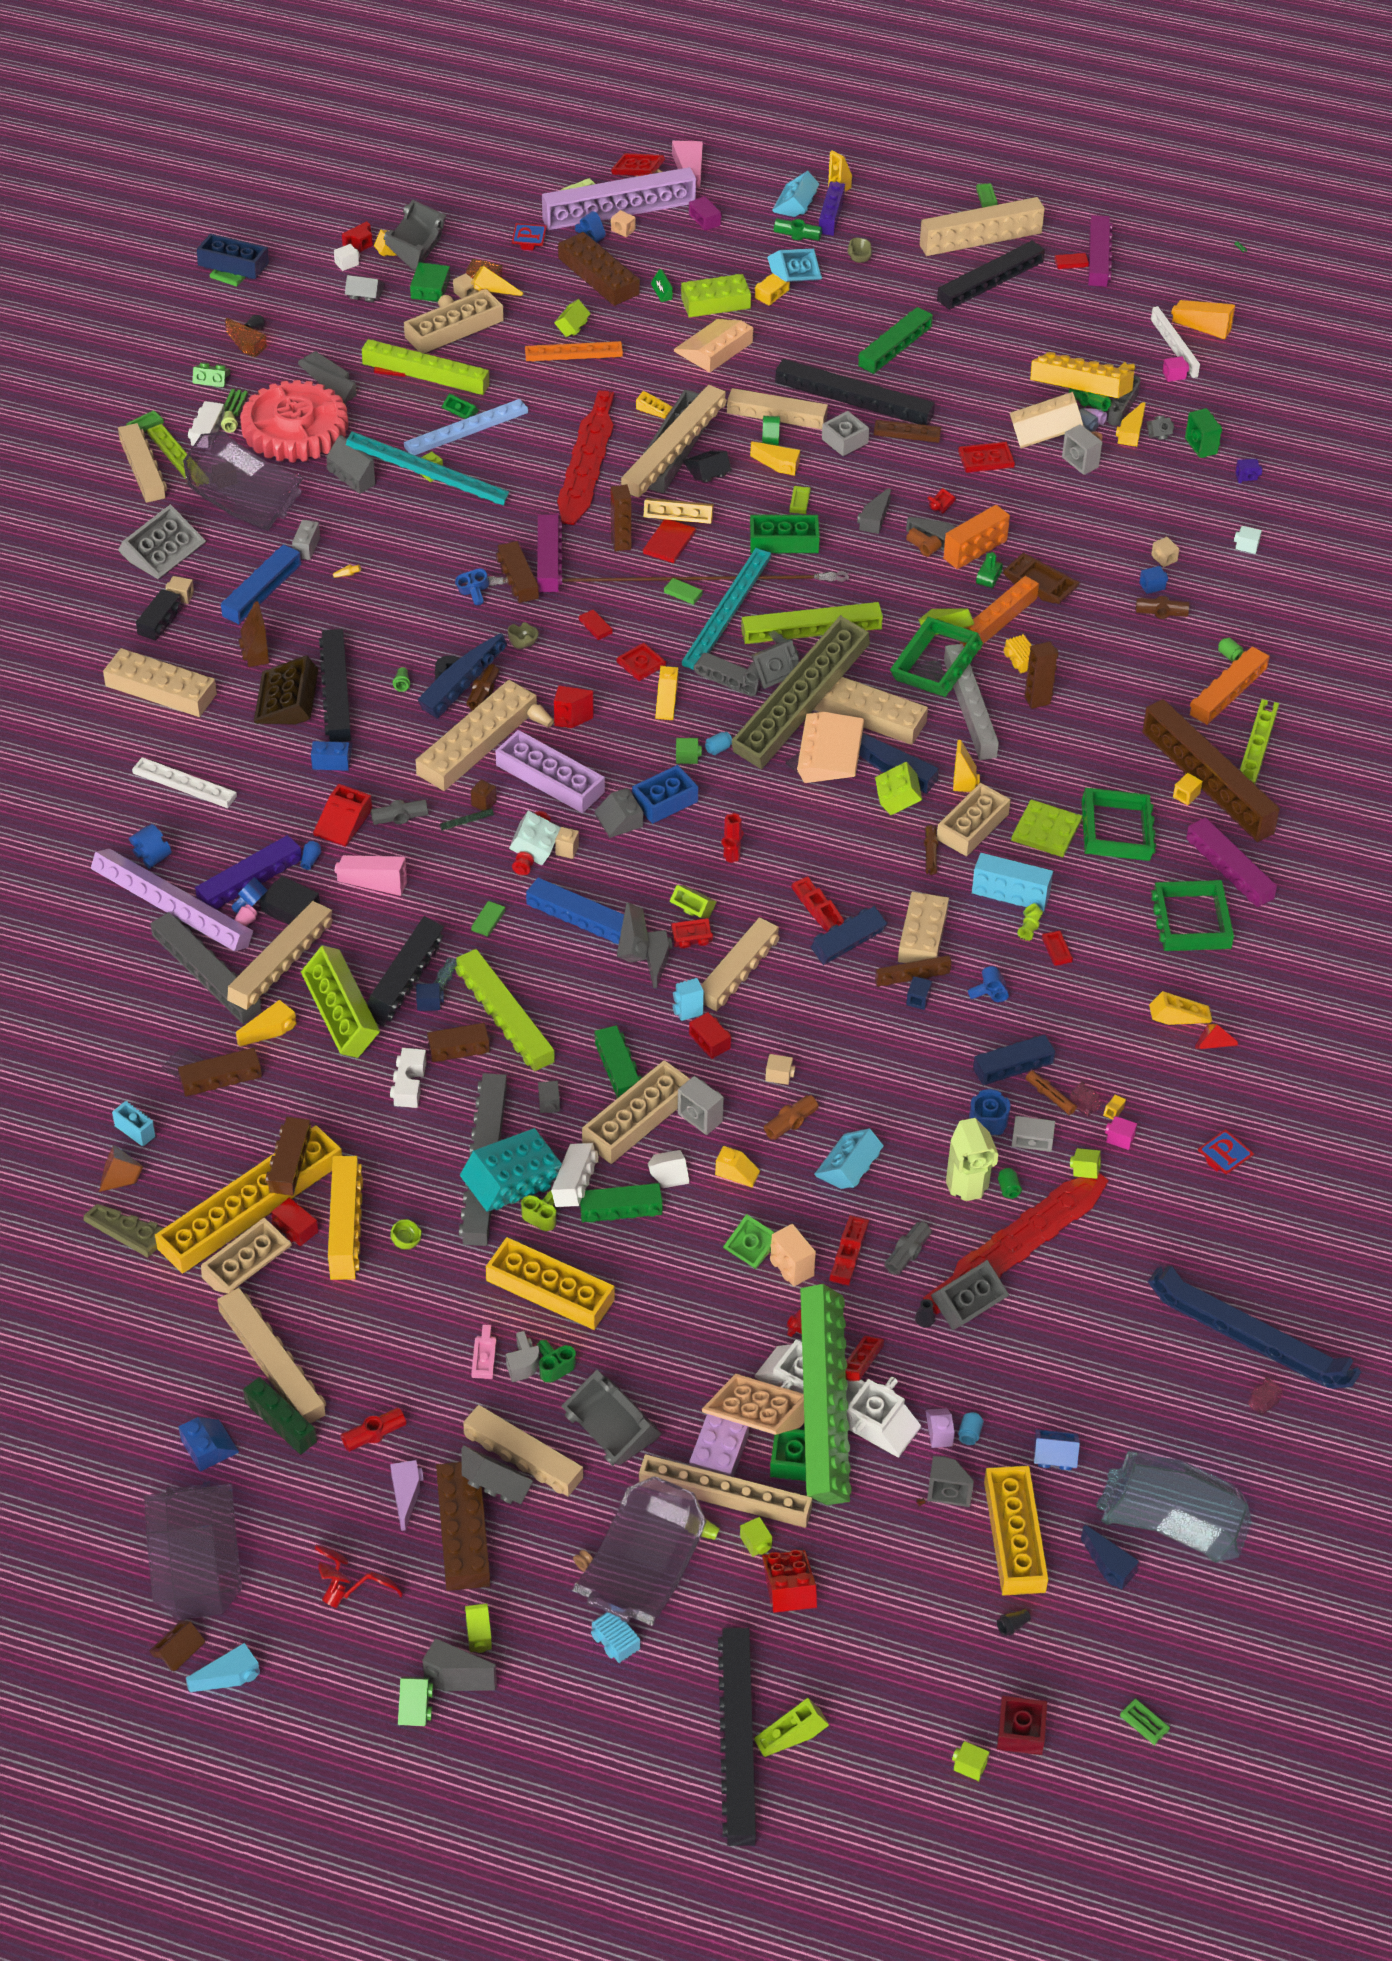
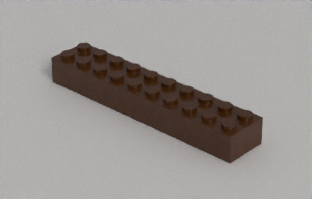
M1164 699L1146 707L1142 733L1185 774L1189 773L1202 780L1201 789L1256 842L1275 833L1280 810L1276 803H1273L1241 770L1237 769L1229 759L1224 757L1216 747L1203 737L1194 726H1191Z

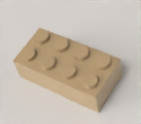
M980 783L938 824V841L968 856L1009 815L1011 799Z
M918 892L911 893L899 946L898 962L910 963L938 957L948 912V897Z

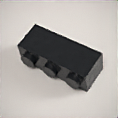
M161 589L136 621L137 634L156 641L164 633L166 627L172 623L176 614L181 611L180 595Z

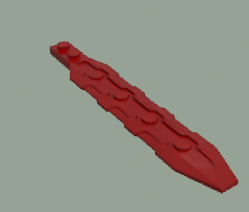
M598 390L592 411L581 420L578 430L579 435L576 445L573 446L570 465L567 467L564 485L560 490L557 500L562 524L575 525L591 506L595 483L599 478L602 459L605 457L609 437H611L614 427L609 416L614 400V392Z
M1099 1173L1097 1179L1079 1177L1064 1182L1035 1207L1029 1208L1022 1213L1020 1218L1008 1227L999 1230L991 1236V1239L984 1245L957 1262L953 1276L924 1296L923 1300H931L934 1313L938 1315L941 1311L931 1297V1294L986 1260L989 1261L998 1278H1001L1004 1272L1016 1263H1021L1030 1256L1032 1251L1044 1242L1053 1239L1059 1234L1060 1230L1093 1209L1109 1180Z

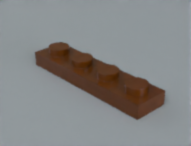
M876 420L874 435L939 443L941 427Z
M948 955L878 968L875 974L876 986H888L890 984L912 981L914 976L925 979L949 974L951 958Z

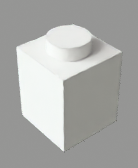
M351 244L335 249V263L342 271L359 265V251Z

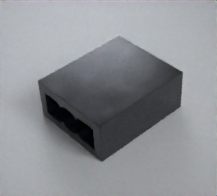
M281 876L277 881L273 882L271 888L260 898L261 912L289 925L312 901L320 904L319 893Z

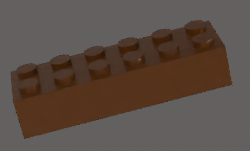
M581 232L558 243V259L613 306L640 294V279L586 233Z
M462 1462L436 1464L446 1591L490 1587L482 1486L477 1489L467 1484L469 1480L462 1476Z

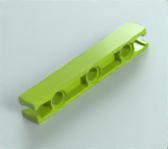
M1261 699L1240 768L1241 772L1255 786L1279 703L1274 702L1272 712L1267 711L1265 706L1268 704V701Z

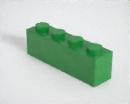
M616 1025L594 1031L595 1046L618 1099L642 1078L636 1073L637 1066L635 1061L630 1059L631 1052L629 1047L625 1046L624 1034L619 1032Z
M660 1184L585 1190V1196L579 1204L582 1223H592L603 1220L612 1221L624 1218L633 1219L636 1217L662 1215Z

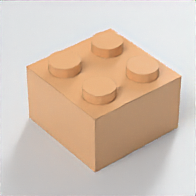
M791 1224L772 1234L770 1261L775 1267L780 1269L784 1279L789 1281L794 1287L813 1277L816 1251L796 1227Z

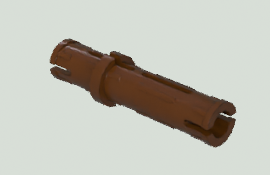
M933 825L925 827L926 874L929 873V875L937 873L938 839L936 837L937 828L936 826L933 827Z

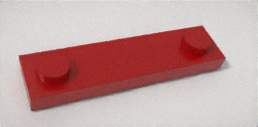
M870 1336L862 1338L846 1360V1380L860 1381L883 1348L884 1339Z

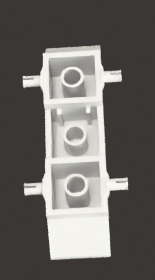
M796 1339L791 1345L777 1346L755 1374V1378L765 1383L804 1394L802 1342ZM890 1377L885 1385L877 1384L870 1379L866 1382L862 1380H847L846 1399L848 1401L847 1420L849 1430L899 1458L917 1434L921 1425L904 1404L905 1399L895 1394L892 1390L898 1383L897 1379Z

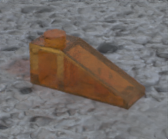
M229 318L225 319L227 334L243 353L255 358L267 348L265 334Z

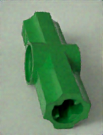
M776 219L774 224L775 233L790 235L793 240L806 238L820 241L822 228L805 224L801 219L793 221Z
M1072 388L1069 389V393L1073 392L1075 400L1080 401L1083 406L1089 405L1101 411H1108V408L1111 406L1112 400L1108 396Z

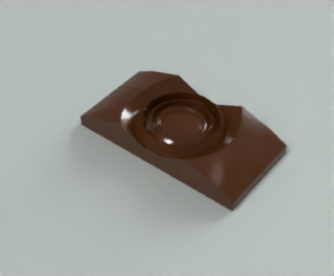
M1022 553L1003 570V574L1013 584H1016L1024 576L1039 583L1038 597L1042 601L1060 604L1080 583L1025 553Z

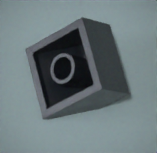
M710 450L683 460L695 480H701L703 483L711 481L712 477H723L726 475V472L732 471L727 451Z

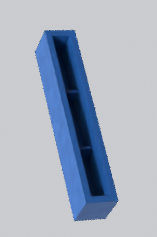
M283 544L251 576L245 579L229 597L222 601V617L240 624L248 616L254 602L258 601L260 605L301 565L300 552Z
M537 878L526 891L527 905L532 908L541 910L548 915L562 919L564 922L571 923L599 937L619 944L624 914L541 878Z

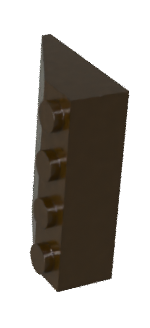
M308 655L262 671L254 716L255 724H298L311 719L318 668Z

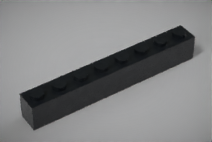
M1032 240L938 287L937 301L950 310L1043 263L1045 249Z
M343 629L322 630L319 646L323 648V650H320V660H324V662H320L321 673H325L321 675L322 685L326 686L322 687L323 698H326L323 699V708L327 710V712H324V722L328 723V725H325V736L329 735V742L351 741Z

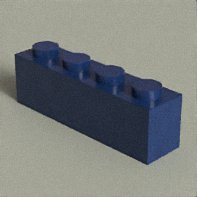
M875 906L870 909L864 908L856 917H848L842 925L838 926L836 924L826 934H818L813 939L814 942L810 948L824 966L882 933L887 926V922Z
M1045 1034L1038 1037L1035 1036L1022 1042H1016L1013 1045L1000 1047L996 1050L974 1056L973 1070L984 1086L1053 1064L1055 1050Z

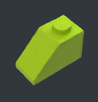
M488 1604L465 1606L469 1651L482 1653L492 1650Z

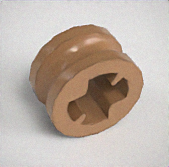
M581 1550L579 1555L573 1557L575 1564L583 1572L588 1571L589 1566L592 1567L595 1564L592 1556L585 1550Z

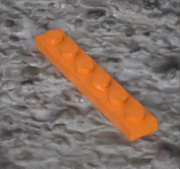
M621 341L525 346L526 361L623 357Z

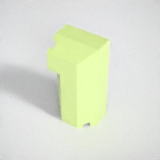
M976 1118L959 1121L950 1143L946 1184L951 1195L956 1197L957 1194L964 1201L982 1198L984 1191L989 1187L991 1168L998 1161V1152L990 1132Z

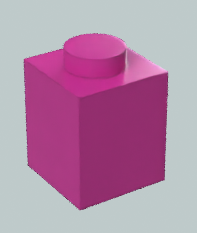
M1183 356L1164 359L1162 372L1168 382L1186 379L1187 372H1189V364L1184 360Z
M1114 1116L1112 1123L1108 1122L1105 1134L1108 1135L1106 1143L1129 1150L1136 1134L1137 1123Z

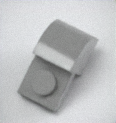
M525 1331L516 1333L519 1351L506 1354V1366L512 1382L531 1377L539 1367V1347H533L530 1338L527 1339Z

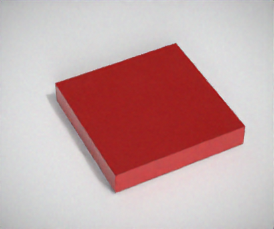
M645 643L617 657V663L638 681L660 670L661 666H666V661Z

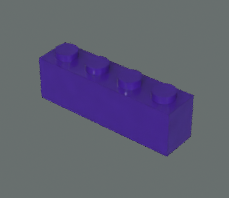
M829 183L819 217V227L822 228V234L834 236L844 202V183Z

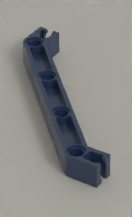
M1172 1266L1165 1267L1164 1272L1162 1267H1157L1147 1281L1161 1301L1167 1306L1324 1387L1331 1389L1353 1387L1361 1374L1358 1367L1348 1370L1353 1363L1351 1357L1332 1358L1189 1285L1181 1279Z

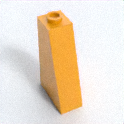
M1180 300L1172 309V322L1226 339L1232 329L1235 305Z

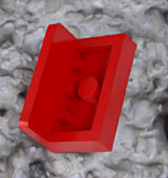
M709 918L671 923L674 947L680 946L681 949L691 947L693 944L705 946L713 940Z

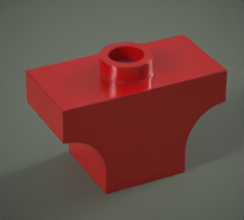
M366 221L342 233L343 246L351 244L359 252L372 247L370 223Z

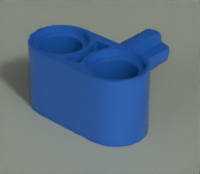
M594 211L584 216L580 220V224L575 225V232L586 233L596 243L606 236L601 219Z
M479 568L458 575L455 584L462 595L471 594L474 605L480 606L484 603L481 590L489 586L490 580L486 571ZM480 577H484L482 581H477Z
M254 877L238 893L240 898L231 908L238 914L241 907L245 905L252 907L268 889Z
M989 966L982 970L983 984L968 990L971 999L987 993L994 1002H1003L1009 997L1005 979L999 969L994 966Z

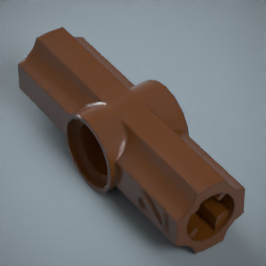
M1159 596L1156 599L1137 598L1135 613L1155 614L1159 619H1165L1169 616L1188 617L1189 602L1170 601L1166 596Z
M489 664L479 678H476L473 682L472 692L466 701L467 706L472 711L493 693L494 683L499 675V669L494 664Z

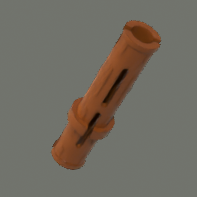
M1034 1070L1027 1074L1026 1081L1036 1087L1037 1092L1047 1096L1068 1115L1075 1112L1077 1105L1073 1104L1056 1090L1050 1081L1044 1080Z

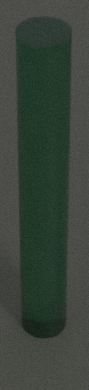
M492 808L440 823L441 831L493 816L494 813Z

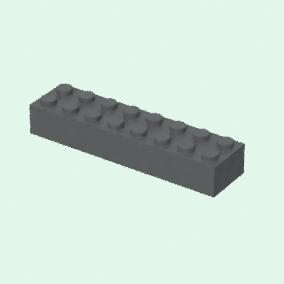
M684 389L645 452L700 393ZM706 427L700 431L698 436L693 438L690 445L683 449V452L674 459L672 464H669L664 473H661L648 489L665 493L684 463L683 460L687 458Z

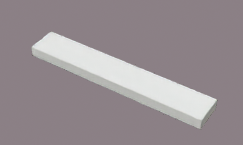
M1158 306L1153 307L1151 321L1176 356H1183L1184 360L1189 364V374L1191 377H1198L1200 363Z
M143 757L132 769L136 775L228 808L237 797L235 791Z

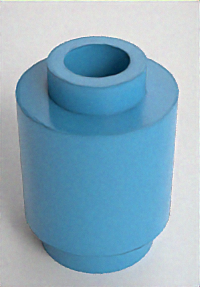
M720 732L706 739L705 748L708 753L716 755L730 748L732 737L728 732Z
M970 1412L963 1415L958 1435L960 1442L965 1445H974L979 1440L984 1423L979 1414Z

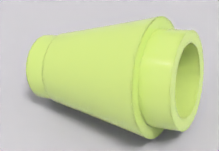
M231 411L224 413L221 422L222 429L228 433L234 432L238 427V423Z

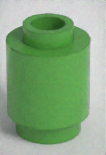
M1230 637L1222 639L1218 645V651L1230 661H1237L1244 652L1243 648Z

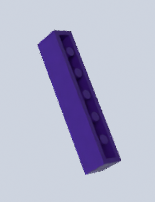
M286 835L196 886V897L214 909H218L229 901L236 899L239 896L238 893L254 877L260 883H263L273 876L282 873L287 868L296 865L302 860L301 847Z

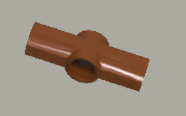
M806 1095L792 1106L789 1104L785 1105L777 1117L764 1125L767 1137L771 1140H776L788 1130L798 1129L806 1117L818 1110L819 1105L812 1095Z

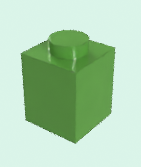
M676 738V764H698V757H701L702 746H698V738Z

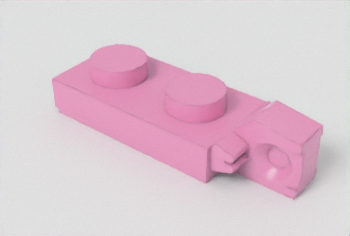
M483 1325L482 1336L475 1338L472 1378L493 1379L496 1337L491 1336V1325Z

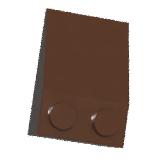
M257 601L254 602L240 630L241 638H238L240 649L243 648L241 650L243 661H247L248 667L269 664L265 624L259 602Z

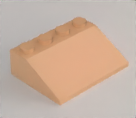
M716 319L677 346L674 352L710 373L753 343V327L741 320Z
M828 712L806 714L797 767L804 783L856 776L864 726L863 718Z
M735 1374L702 1408V1412L776 1435L800 1428L804 1424V1394Z

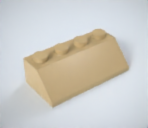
M1073 392L1010 413L1020 448L1063 435L1066 431L1079 424L1084 427Z
M263 1218L201 1265L202 1278L215 1291L230 1293L292 1246V1243L270 1222Z

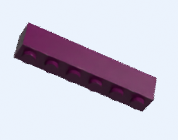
M1091 215L1088 286L1107 287L1108 280L1111 281L1112 223H1110V216Z
M538 515V592H558V585H562V564H558L562 563V521H558V515Z
M1206 817L1188 826L1186 837L1188 842L1201 855L1205 856L1256 907L1275 898L1277 885Z

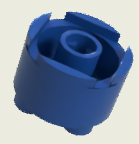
M153 824L145 826L129 837V841L135 847L132 849L133 853L137 858L142 857L144 859L143 862L148 869L172 853L168 842L164 843L161 838L163 834Z
M986 1089L980 1091L978 1095H974L972 1098L969 1119L976 1118L990 1132V1135H1001L1008 1125L1010 1101L1007 1097H1003L1001 1092Z

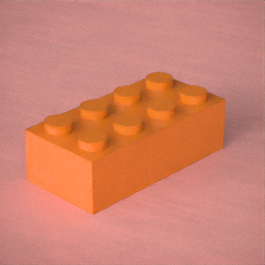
M994 505L950 530L945 536L943 559L956 569H959L1000 544L1005 543L1008 538L1010 515L998 505Z

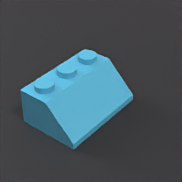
M809 171L804 172L785 185L772 211L796 217L799 214L803 215L808 210V205L813 201L812 197L817 193L819 183Z
M814 249L779 250L768 256L771 272L785 282L822 279Z
M870 1128L843 1134L814 1175L840 1189L854 1188L859 1184V1179L869 1170L872 1161L879 1156V1152L884 1145Z

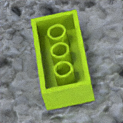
M743 274L681 283V299L688 317L750 309L751 292Z

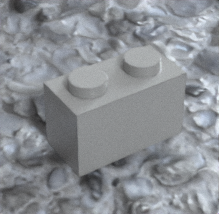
M302 520L292 545L293 549L300 552L301 559L310 560L320 539L319 522Z
M1015 1116L1012 1147L1051 1152L1055 1121Z

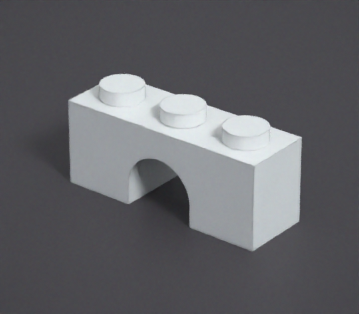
M402 1048L401 1056H397L396 1066L398 1071H394L393 1082H395V1086H391L390 1097L394 1098V1106L418 1108L421 1093L420 1080H412L410 1078L424 1077L426 1050Z

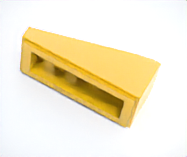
M642 391L636 399L637 410L666 419L673 408L645 391Z

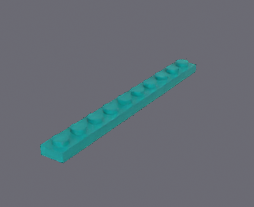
M353 431L347 438L346 445L352 449L363 451L368 455L376 456L386 462L394 463L417 474L428 476L433 480L454 486L464 492L493 501L496 504L504 505L508 498L509 491Z
M758 548L754 549L683 658L682 666L694 670V665L703 653L711 652L771 559L770 552Z

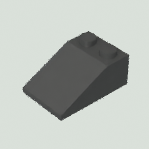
M436 1638L422 1660L424 1677L430 1678V1683L434 1685L433 1689H441L443 1691H492L497 1688L496 1664Z

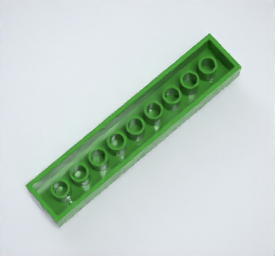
M824 1284L800 1288L807 1496L825 1505L850 1502L851 1485L849 1483L851 1467L848 1461L850 1444L847 1432L849 1431L847 1420L848 1401L846 1399L848 1383L845 1375L847 1361L845 1359L846 1340L844 1338V1328L846 1323L843 1317L845 1301L843 1295Z

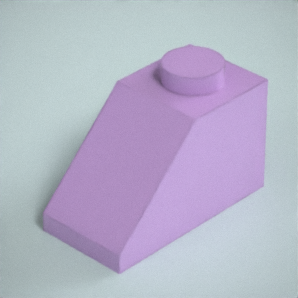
M947 1408L926 1410L931 1448L953 1446L955 1432L952 1414Z

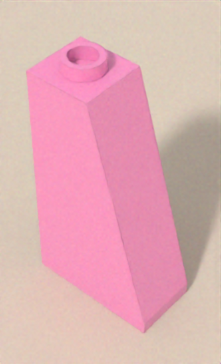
M672 140V156L677 168L690 167L696 177V187H700L703 142Z
M343 855L340 862H337L335 866V873H337V881L399 896L402 895L407 884L405 857Z

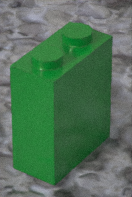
M419 262L410 285L411 299L438 302L440 297L445 295L449 284L450 266Z

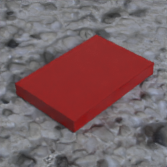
M624 153L611 169L613 175L633 176L654 174L665 161L664 155Z
M1007 442L958 447L966 473L1014 468L1015 462Z
M664 519L644 547L643 554L675 563L696 533V528Z

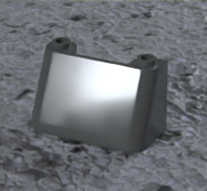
M412 199L410 204H406L403 213L405 215L395 231L392 229L387 231L383 240L406 265L416 271L418 263H424L440 240L446 215Z
M598 1370L561 1406L566 1411L564 1414L566 1418L572 1423L578 1422L604 1449L606 1453L604 1458L612 1466L615 1463L620 1466L662 1435V1432L619 1387Z

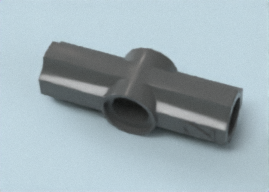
M395 800L390 806L371 809L373 825L392 821L395 824H404L409 818L428 815L426 800L405 803L403 800Z
M923 1221L917 1222L906 1236H901L894 1252L885 1262L884 1267L887 1268L889 1273L893 1275L900 1274L910 1260L914 1261L918 1257L922 1245L932 1233V1229H930L927 1223Z

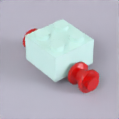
M527 811L520 821L509 849L517 853L512 869L518 875L529 874L530 866L534 862L542 866L552 851L561 827L551 823L550 816L544 811H536L535 813Z

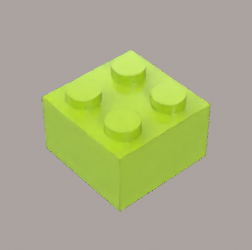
M907 762L875 777L879 802L890 815L922 800L917 773Z

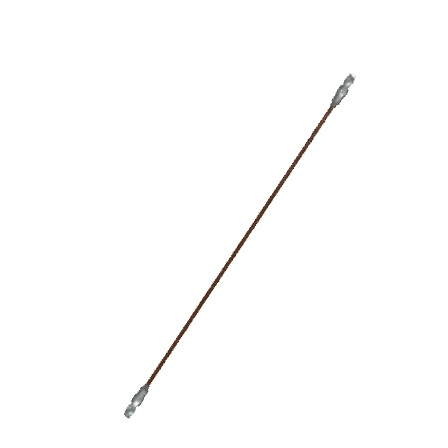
M828 571L814 575L759 576L758 579H817L827 582L835 580L843 582L846 579L849 580V576L844 571L837 573ZM488 576L490 580L489 586L507 583L504 577ZM737 576L562 578V582L672 580V578L676 580H735Z

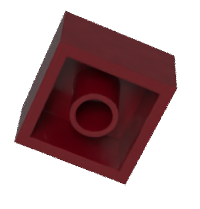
M1002 1696L996 1750L1042 1755L1045 1743L1047 1701Z

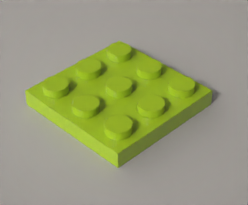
M1031 799L1012 835L1011 841L1064 857L1082 821V816Z

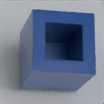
M1161 566L1141 570L1139 583L1146 594L1165 590L1168 575Z

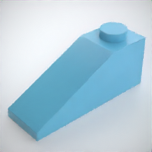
M245 1643L186 1677L188 1690L190 1692L240 1686L246 1682H251L260 1674L259 1663Z

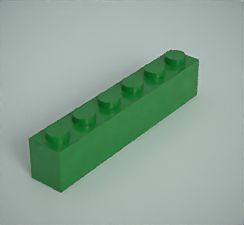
M919 307L910 311L907 316L900 319L897 324L890 327L887 332L880 335L877 340L859 353L858 366L875 374L932 327L933 315Z

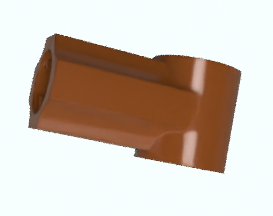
M914 527L910 529L906 540L917 546L925 557H929L942 546L937 536L932 535L929 537Z

